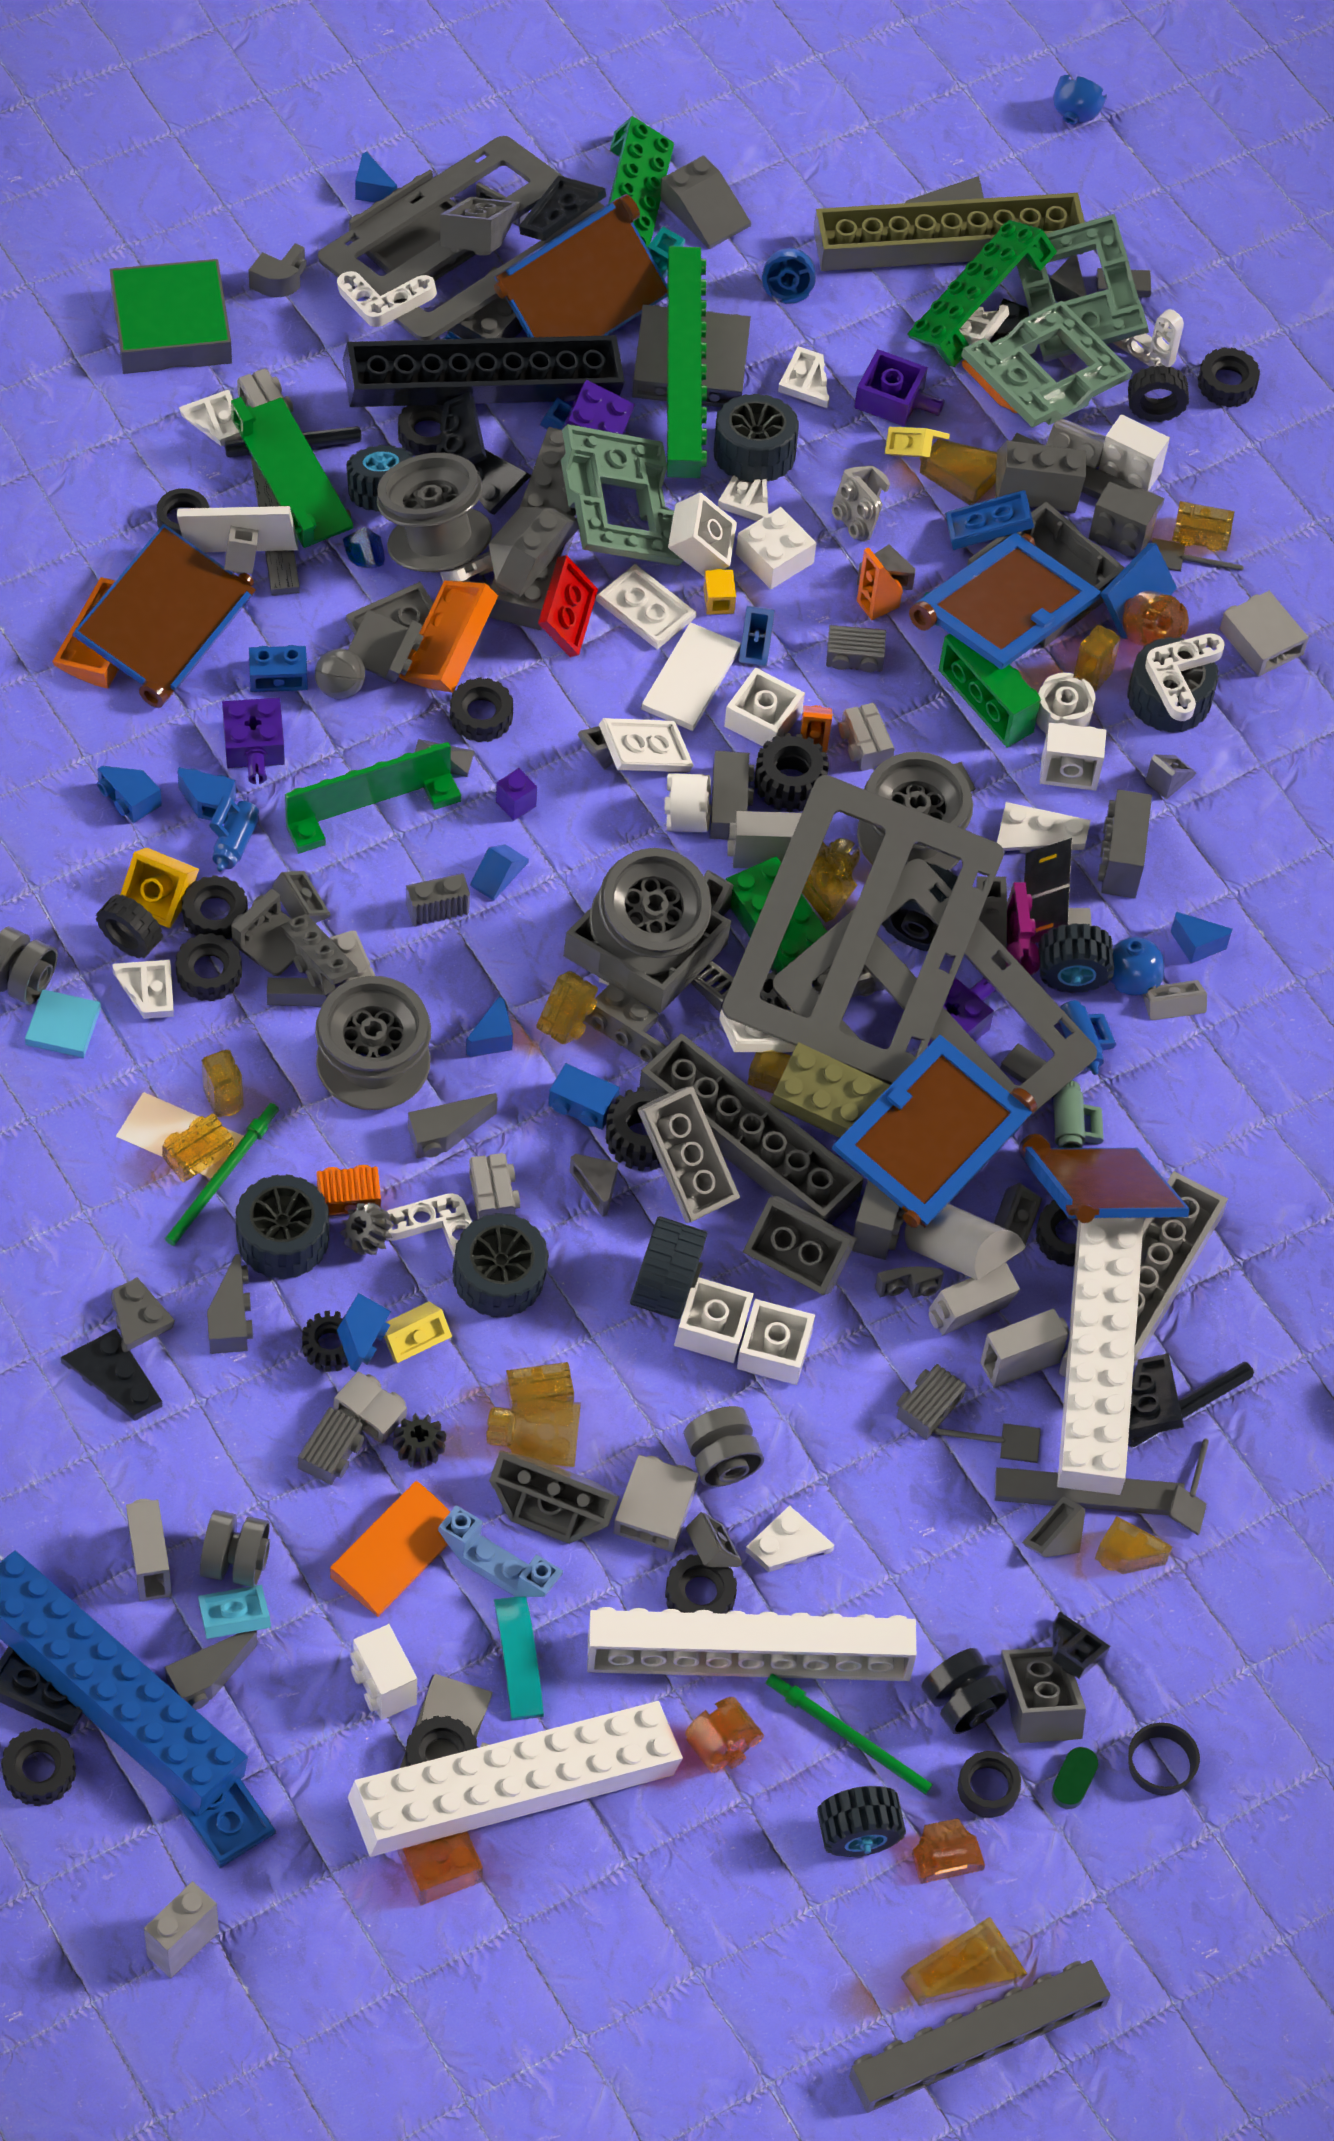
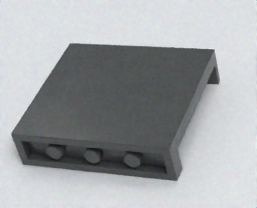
M428 170L422 175L416 176L411 182L401 188H397L392 194L381 201L375 202L364 212L353 216L349 220V231L433 178V171ZM419 196L410 203L414 204L415 202L422 199V197ZM451 199L445 201L365 254L388 274L440 240V214L457 204ZM353 238L350 241L354 242L357 240V238ZM468 250L429 276L436 281L476 255L475 251Z
M643 305L633 379V398L667 401V307ZM707 311L706 317H701V321H706L707 323L706 338H701V342L707 343L706 359H701V364H707L706 380H702V385H707L706 402H702V405L722 407L729 400L742 395L751 316Z

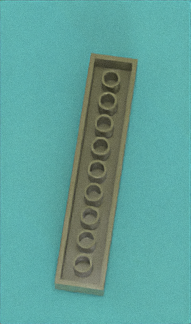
M1078 193L820 208L816 209L813 231L821 271L970 262L981 252L983 246L997 234L1000 227L1009 220L1043 229L1045 234L1081 224L1085 221Z

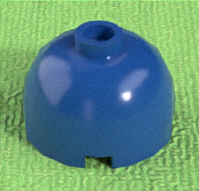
M1070 75L1060 76L1054 90L1053 101L1056 110L1063 116V120L1070 124H1077L1096 118L1107 99V94L1102 95L1103 89L1101 86L1080 76L1076 80L1069 79Z
M783 248L774 252L767 259L762 272V283L766 293L771 298L774 296L775 298L782 299L780 302L785 304L798 303L806 299L816 282L815 266L811 258L803 251L794 248Z
M1128 937L1120 940L1113 946L1114 973L1110 981L1115 985L1117 991L1128 995H1143L1148 993L1149 988L1155 985L1156 988L1160 986L1164 978V960L1162 953L1153 942L1141 937Z

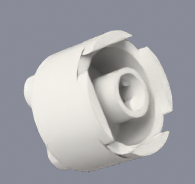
M1057 673L1049 676L1038 692L1041 702L1036 723L1046 735L1049 723H1065L1072 726L1089 727L1095 703V692L1090 683L1085 679L1081 681L1074 678V674Z
M668 774L667 790L670 791L669 797H665L667 831L707 832L711 815V805H709V795H711L710 775Z

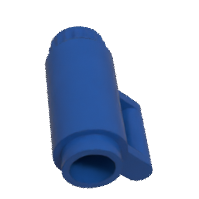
M223 796L209 824V827L218 836L213 848L212 860L217 865L219 872L223 871V869H232L240 861L259 821V809L248 801H239L236 805L231 798ZM228 812H229L230 814H229V816H228V818H227V820H226L224 826H222V824H223V822H224V820H225V818H226V816H227V814H228Z
M1080 1001L1066 1002L1060 1008L1090 1039L1097 1049L1095 1060L1083 1071H1091L1093 1075H1097L1099 1073L1098 1068L1104 1063L1103 1050H1110L1116 1046L1104 1014H1088L1086 1007L1081 1005ZM1059 1020L1060 1025H1061V1027H1062V1030H1063V1032H1064L1065 1037L1067 1038V1037H1069L1071 1034H1073V1033L1062 1023V1021ZM1092 1024L1096 1025L1102 1040H1098Z

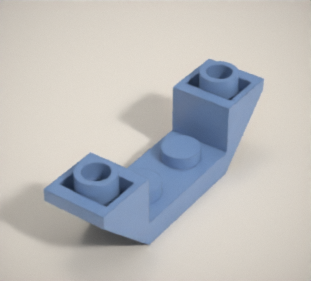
M456 1505L440 1524L438 1531L459 1561L515 1597H545L562 1576L563 1570L537 1554L529 1564L483 1537L481 1535L483 1521Z

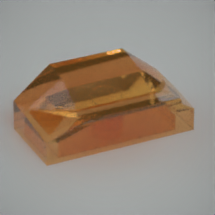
M958 1818L925 1825L919 1844L912 1850L920 1884L978 1872L985 1868L976 1836L969 1833Z

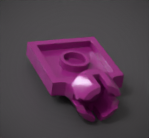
M1014 882L1007 902L1006 949L1030 975H1033L1039 971L1040 955L1037 945L1030 941L1031 936L1035 935V920L1030 919L1032 896L1027 894L1025 882Z

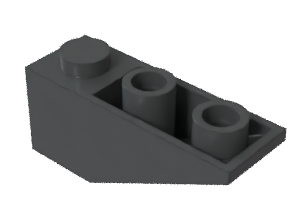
M977 876L976 888L980 889V891H982L987 876ZM995 877L979 920L1005 948L1007 947L1006 877ZM997 952L991 959L1001 970H1005V960Z
M235 1254L207 1311L210 1354L248 1351L247 1339H253L252 1320L245 1319V1312L251 1311L250 1292L243 1293V1284H249L247 1265L241 1266L240 1254Z

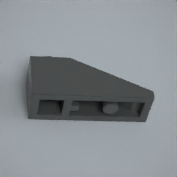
M488 1094L408 1112V1131L416 1157L426 1156L431 1158L447 1152L497 1114V1094Z
M257 1631L238 1633L165 1666L166 1680L170 1688L195 1710L204 1707L209 1700L213 1699L258 1645Z

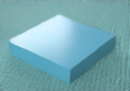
M43 989L25 1037L26 1045L84 1058L101 1010L100 1002Z
M262 1585L198 1596L206 1639L271 1628L270 1615Z

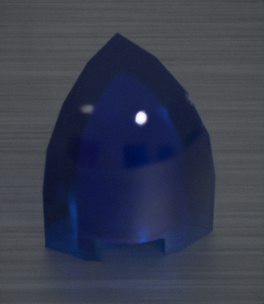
M364 527L343 538L346 554L349 560L356 566L361 568H377L384 565L385 555L381 537L369 528Z

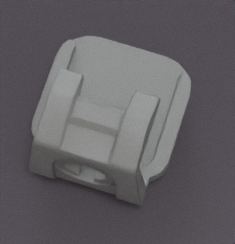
M874 466L845 469L832 507L834 518L844 522L853 539L863 542L870 540L879 517V512L883 506L879 497L882 490L887 492L890 486L887 476Z

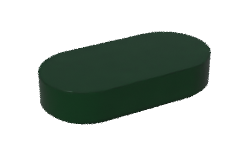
M1076 1747L1068 1753L1051 1791L1052 1798L1058 1806L1065 1809H1073L1082 1803L1098 1768V1758L1092 1750L1086 1747Z

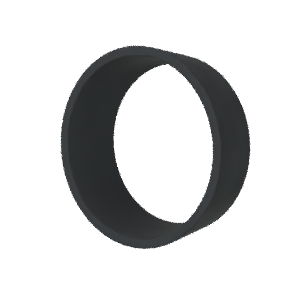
M1170 1723L1149 1724L1140 1729L1131 1740L1128 1753L1129 1770L1134 1781L1144 1790L1156 1795H1171L1182 1790L1196 1775L1200 1764L1199 1749L1194 1739L1184 1729ZM1156 1737L1167 1738L1176 1742L1184 1749L1189 1759L1190 1771L1187 1780L1170 1787L1158 1786L1148 1782L1138 1773L1133 1764L1132 1756L1135 1749L1145 1740Z

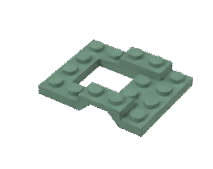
M1115 214L1046 233L1057 251L1049 262L1097 250L1107 289L1064 301V303L1105 344L1149 333ZM1024 256L1017 264V269L1031 316L1056 304L1046 267L1044 266L1041 271L1035 270ZM1057 335L1039 344L1044 362L1074 354Z
M1063 301L1021 320L1007 336L993 343L983 338L965 347L961 354L1032 428L1043 422L1051 425L1088 406L1092 397L1130 379L1133 372ZM1056 335L1088 366L1059 382H1056L1030 356V354L1035 352L1038 344Z
M567 424L562 429L566 454L561 459L568 506L576 509L582 550L679 566L684 560L668 548L674 510L665 506L662 490L667 470L663 442ZM601 483L635 489L641 520L648 521L649 531L608 524Z

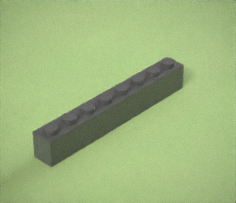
M1089 1960L1083 1964L1081 1961H1075L1067 1965L1063 1972L1052 1977L1051 1974H1046L1033 1982L1034 1985L1024 1990L1021 1987L1014 1988L1004 1995V1999L995 2003L991 2000L985 2001L976 2006L974 2012L963 2016L961 2013L948 2018L944 2025L933 2030L932 2027H927L914 2035V2039L905 2043L902 2040L895 2041L886 2046L883 2053L874 2057L872 2054L861 2056L854 2061L849 2078L866 2112L869 2113L1105 2007L1110 1998V1993L1093 1961Z

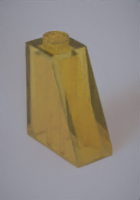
M938 439L931 446L930 458L920 457L921 466L919 473L968 505L975 504L996 483L997 452Z

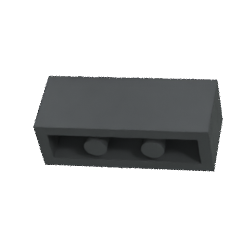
M715 751L710 839L728 840L730 822L735 823L736 811H747V807L753 805L754 788H748V782L754 781V765L749 764L750 753Z

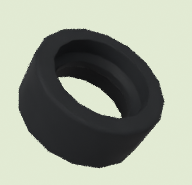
M187 488L171 490L163 495L157 503V526L160 528L165 524L182 536L179 524L170 521L167 518V514L179 507L209 508V504L206 498L195 490Z
M983 1751L974 1754L966 1760L958 1778L957 1791L961 1802L969 1811L981 1817L993 1818L1004 1815L1013 1808L1021 1790V1775L1018 1767L1009 1757L1000 1752ZM982 1768H991L1001 1772L1008 1781L1006 1795L995 1801L984 1800L977 1796L970 1786V1779L973 1773Z

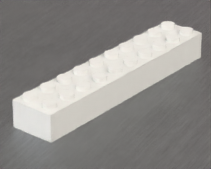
M1094 1218L1089 1223H1081L1078 1220L1057 1487L1120 1495L1126 1479L1144 1218Z
M602 1607L597 1610H590L587 1672L769 1677L773 1673L779 1678L910 1681L917 1656L916 1619H907V1617L901 1615L889 1618H875L868 1614L857 1617H843L835 1613L825 1616L795 1613L789 1616L778 1615L774 1612H762L759 1615L745 1614L742 1611L717 1614L709 1610L681 1613L676 1609L648 1612V1610L643 1608H634L630 1611H616L610 1607Z
M659 1701L357 1779L353 1783L348 1800L369 1856L373 1857L674 1776L683 1757Z

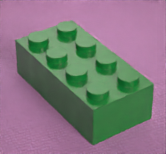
M946 635L944 637L938 671L1006 748L1034 733L1041 702L1038 692L1034 688H1030L1023 680L1020 672L1012 668L1010 664L1001 670L953 635Z
M777 856L726 878V881L733 884L730 908L750 938L781 865ZM802 893L770 968L772 971L776 969L777 974L827 932Z

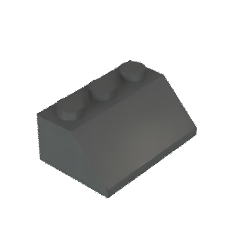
M1007 440L997 450L995 498L1025 490L1030 508L1037 509L1047 502L1057 511L1075 513L1086 477V451Z

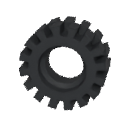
M330 1310L324 1311L325 1317H321L320 1313L314 1315V1321L309 1319L307 1327H304L302 1331L304 1357L307 1356V1362L310 1365L315 1362V1368L318 1370L324 1365L325 1372H331V1366H335L336 1371L342 1370V1364L346 1367L349 1366L342 1344L336 1349H325L319 1345L318 1340L327 1333L338 1335L337 1329L343 1320L341 1312L335 1311V1315L330 1316Z

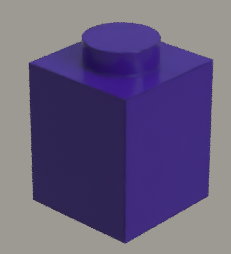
M520 768L496 782V803L513 821L536 807L537 786Z

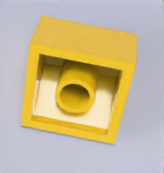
M146 847L133 853L120 895L134 899L152 914L158 924L171 928L182 911V899L185 896V891L196 881L199 869Z

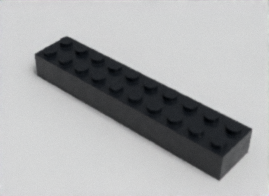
M616 335L347 342L342 359L350 407L444 405V402L468 391L474 397L475 404L554 402L557 397L562 401H574L586 380L620 396L625 383Z

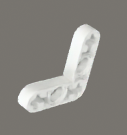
M345 272L337 278L340 295L367 324L373 327H380L429 302L437 294L434 279L427 275L418 276L382 296H379L357 272ZM362 297H370L366 301H357ZM398 299H407L402 303H394Z
M1168 309L1157 318L1152 337L1145 333L1113 343L1149 367L1159 365L1171 367L1176 361L1184 322L1176 311Z
M1204 634L1154 648L1148 653L1145 664L1146 670L1169 715L1173 719L1186 721L1193 716L1196 702L1181 671L1216 662L1222 657L1225 644L1224 640L1217 634ZM1187 651L1192 655V658L1182 659L1177 653ZM1172 680L1177 683L1178 687L1170 689L1165 687L1163 682Z
M453 1193L388 1210L387 1212L390 1214L388 1220L393 1221L398 1226L397 1229L392 1230L391 1228L388 1230V1233L393 1238L386 1240H399L443 1228L454 1258L458 1240L452 1236V1233L457 1229H466L472 1221L462 1197ZM451 1204L453 1208H456V1212L451 1213L450 1210L446 1209V1205ZM434 1208H437V1213H440L439 1218H436ZM423 1211L428 1213L431 1218L425 1223H419L415 1221L413 1216L417 1212ZM404 1216H408L409 1226H406L407 1222L404 1221Z

